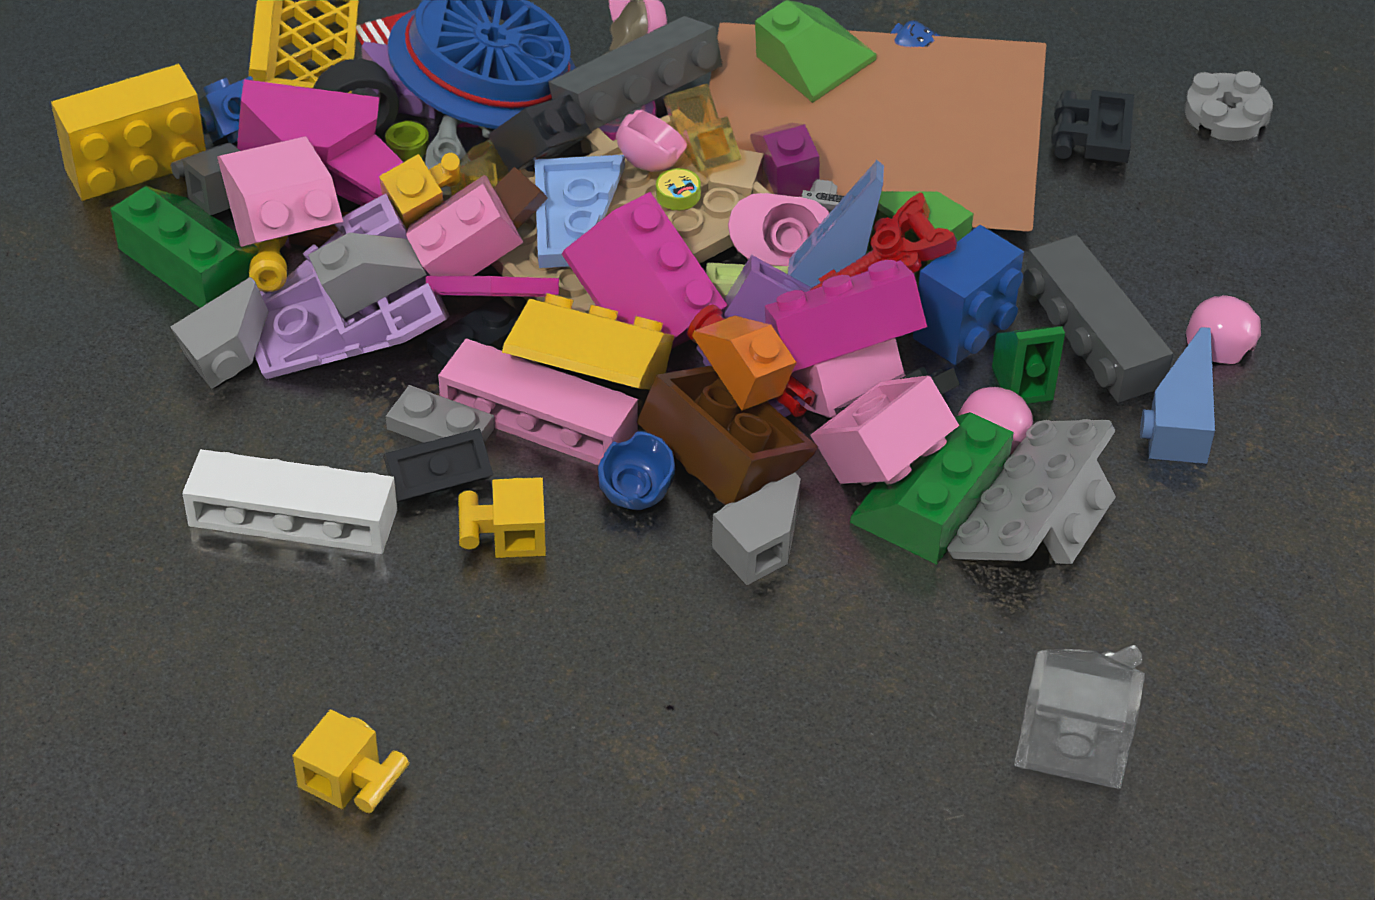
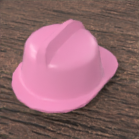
M769 193L751 194L741 199L731 211L728 222L730 239L737 251L748 260L753 255L770 265L788 266L789 258L828 216L829 212L815 200L803 197Z

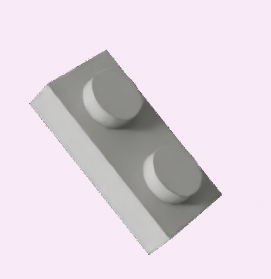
M411 385L406 388L386 415L388 430L423 443L478 428L481 430L485 443L495 428L494 415Z

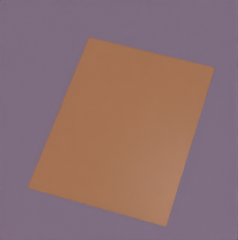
M720 23L717 39L723 66L711 71L701 130L717 146L756 152L750 140L751 133L789 123L805 124L820 157V180L832 181L837 185V195L845 196L874 162L878 160L884 165L882 191L940 192L974 213L973 228L982 225L987 229L1029 232L1033 230L1046 56L1045 43L932 36L934 41L928 47H905L895 43L896 33L848 31L876 53V60L812 103L756 56L755 25ZM763 170L760 184L771 194H774Z

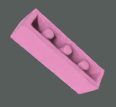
M469 339L464 340L438 375L440 396L494 415V426L496 429L595 465H599L600 460L604 457V453L612 442L621 443L627 441L638 431L637 398L588 382L580 377L540 365L535 361L502 353V351L492 346L483 345Z

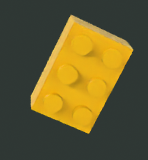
M179 64L51 101L64 167L82 201L171 174L172 162L206 150L198 95Z

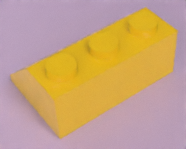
M546 293L544 302L534 299L528 300L504 342L502 353L639 389H651L656 375L666 372L675 335L661 332L662 322L635 316L634 324L632 325L617 321L618 311L591 304L589 313L572 309L574 300Z

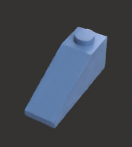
M876 160L789 258L788 275L810 287H814L820 283L818 278L833 269L837 273L866 255L883 187V164Z
M1201 327L1155 390L1151 410L1143 409L1140 437L1148 439L1149 459L1204 464L1208 462L1215 433L1211 328Z

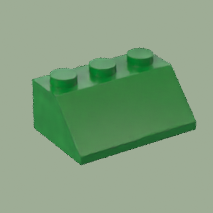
M145 186L110 208L118 249L198 307H203L249 278L250 262L257 255L258 248L254 244L241 247L238 235L234 230L212 215L210 216L188 198Z
M971 412L956 416L955 419L959 426L945 436L947 443L935 453L925 457L920 456L910 464L911 472L901 480L889 485L885 482H878L851 515L850 523L937 565L948 551L947 547L957 534L959 527L966 522L981 501L982 494L992 486L1004 469V463L1010 457L1014 432Z

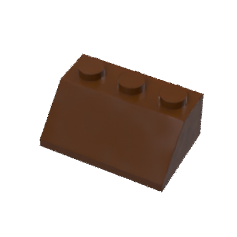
M712 365L656 375L637 421L648 433L662 438L673 451L674 457L683 464L684 469L703 482L714 492L715 497L725 505L738 502L760 491L766 484L774 481L777 482L795 473L815 454L818 448L813 441L767 401L742 411Z

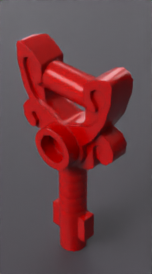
M922 192L917 193L898 209L892 219L888 217L881 218L875 223V235L871 238L873 248L871 252L837 273L833 269L818 278L820 283L810 290L822 287V283L825 280L834 276L849 275L852 277L867 272L869 266L883 260H895L896 262L901 260L915 273L922 266L921 261L933 260L954 251L957 247V239L954 233L948 229H935L928 220L930 209ZM912 228L920 241L913 243L905 239V233Z

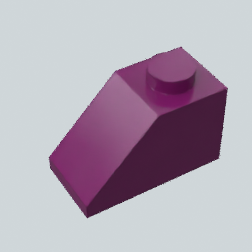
M789 123L750 134V140L755 151L764 153L763 170L774 194L800 197L803 190L810 191L814 181L820 180V157L805 124Z

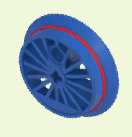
M422 0L417 9L408 12L395 23L387 44L388 57L394 72L415 96L448 116L473 125L492 129L498 128L527 107L552 100L548 82L576 68L570 58V43L561 26L548 13L528 0ZM499 20L505 21L502 25H499Z

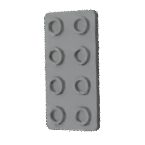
M1090 419L1074 421L1042 420L1033 424L1027 430L1025 439L1020 442L1013 454L1004 463V469L992 486L982 494L979 504L966 522L959 527L957 534L947 547L953 559L1023 561L1033 555L1043 540L1055 563L1072 564L1116 498L1097 461V458L1115 433V428L1111 421Z

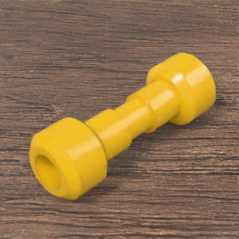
M288 236L255 243L258 253L250 262L249 278L252 277L260 291L274 292L282 288L286 283L287 264L279 251L286 243Z

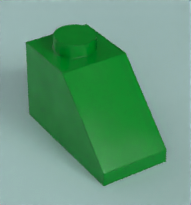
M1040 327L997 333L992 368L1000 388L1015 392L1024 399L1026 404L1054 400L1065 337L1063 327Z

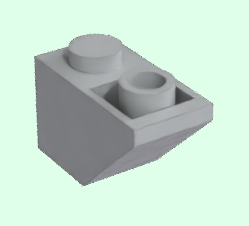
M796 473L777 482H770L762 487L760 491L738 502L729 503L713 514L712 548L746 585L788 564L799 510L801 478Z

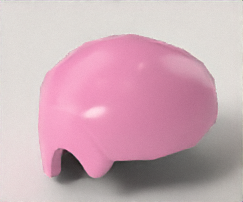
M636 110L632 115L628 114L621 122L616 134L618 147L625 159L634 167L650 172L670 169L687 148V142L680 133L669 124L644 110Z
M1225 295L1220 297L1214 296L1198 305L1191 316L1186 330L1187 343L1189 344L1201 327L1211 328L1212 361L1236 364L1240 362L1248 350L1253 351L1261 337V319L1248 303L1238 298Z
M987 387L976 390L970 394L957 415L971 412L1013 431L1010 454H1013L1020 442L1025 439L1027 430L1033 425L1031 410L1024 399L1011 390L999 387Z

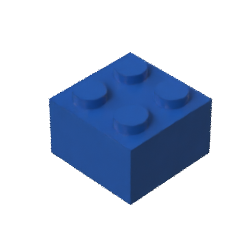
M979 225L957 242V247L954 251L936 258L920 270L918 292L927 327L914 331L913 339L955 366L969 354L978 353L990 337L1000 329L1006 330L1009 328L1017 316L1018 307L1016 306L1018 288L1023 280L1021 269L1024 251L982 225Z

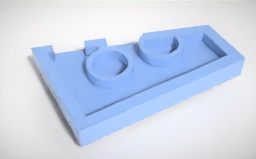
M624 155L535 159V185L548 197L536 210L539 268L570 267L562 256V252L605 217L625 169Z

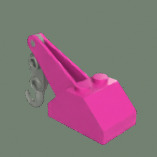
M244 79L237 148L240 151L306 136L332 176L336 194L360 206H364L382 196L379 176L403 163L375 134L379 97ZM448 115L443 117L439 126V132L428 146L425 157V165L428 169L441 163V159L446 153H454L459 157L460 182L453 187L446 185L441 188L443 202L464 189L466 153L456 134L457 126L464 123V121ZM479 126L482 129L483 136L489 138L488 134L491 133V128Z

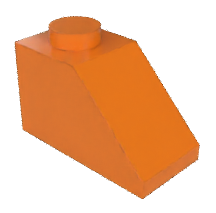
M734 315L697 329L692 335L742 411L783 394L796 361L771 324Z

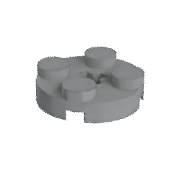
M1241 71L1237 74L1202 72L1195 75L1192 86L1188 90L1185 115L1190 124L1198 130L1200 124L1212 129L1211 137L1227 141H1241L1258 135L1260 127L1268 125L1273 102L1268 91L1260 85L1261 80L1255 73L1250 71Z

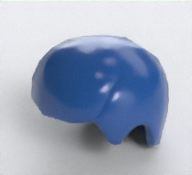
M645 431L635 432L627 441L621 443L612 442L597 467L599 488L615 506L633 510H643L652 507L664 498L673 482L675 473L673 451L662 438Z

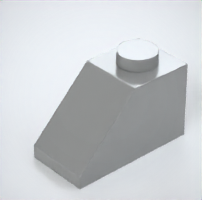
M349 232L308 254L322 287L344 319L426 275L409 240L403 238Z
M250 277L171 326V329L186 358L208 386L213 389L252 364L269 311L256 282Z

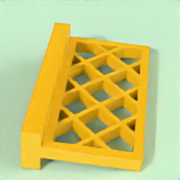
M257 0L249 77L252 76L254 81L313 88L319 76L329 67L344 60L354 59L358 0H344L349 1V3L338 8L334 7L328 0H301L296 3L292 0ZM317 7L324 14L313 18L306 11ZM295 17L302 25L292 29L284 21ZM336 22L345 30L334 34L326 26ZM315 33L322 41L312 45L303 37ZM292 43L301 51L289 55L281 47ZM334 48L343 56L332 61L323 53ZM312 59L321 67L310 72L301 63ZM290 70L298 77L294 80L275 78L276 75Z

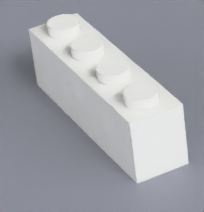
M202 449L198 453L182 493L188 526L376 554H383L397 512L395 481L392 476Z

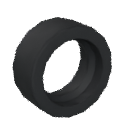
M363 58L344 60L329 67L319 76L313 89L343 93L359 88L379 90L376 96L379 97L375 134L379 136L387 130L398 114L399 98L386 70L378 63Z

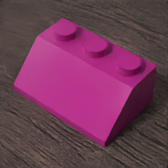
M651 192L613 210L562 252V256L596 306L618 311L616 320L632 325L634 324L635 316L662 322L661 332L675 335L671 350L690 340L687 335L690 323L703 308L713 304L719 307L723 313L728 306Z
M895 260L879 261L869 266L867 272L852 277L849 275L834 276L825 280L822 283V287L807 292L802 290L789 291L778 296L777 302L765 305V323L772 325L796 361L792 372L927 327L914 273L901 260L897 262Z

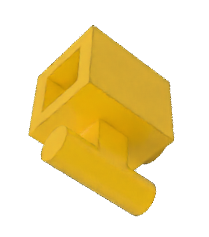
M446 153L442 157L441 163L430 169L427 168L420 155L417 154L379 176L381 193L388 195L406 229L409 227V224L443 203L441 188L446 185L453 187L460 182V160L456 154Z
M543 477L492 480L493 505H479L478 494L474 491H464L459 494V545L462 548L474 549L479 545L480 533H494L496 558L546 556Z
M331 709L293 754L297 786L342 810L359 788H362L355 797L354 802L359 809L366 813H371L409 765L406 756L398 751H392L385 761L379 764L376 731L372 730L367 723L359 718H348Z

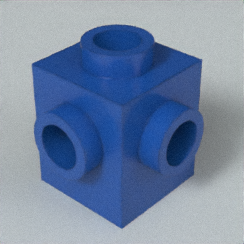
M252 76L245 78L247 80H253ZM224 78L203 88L206 95L198 100L203 133L205 135L209 134L212 143L225 137L228 143L231 144L238 141L244 79L230 85L228 79Z

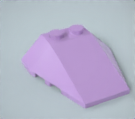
M385 193L342 218L343 222L335 224L339 231L321 247L349 232L408 239L406 236L407 229L390 198ZM313 244L303 253L306 260L287 276L286 283L282 288L274 292L260 291L269 312L255 352V358L262 375L269 379L405 343L445 321L450 315L441 296L435 294L429 283L426 284V276H430V274L425 270V276L344 319L322 287L308 254L318 250V247Z

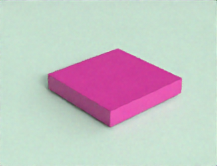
M426 276V284L429 283L436 295L545 297L546 293L559 295V278Z

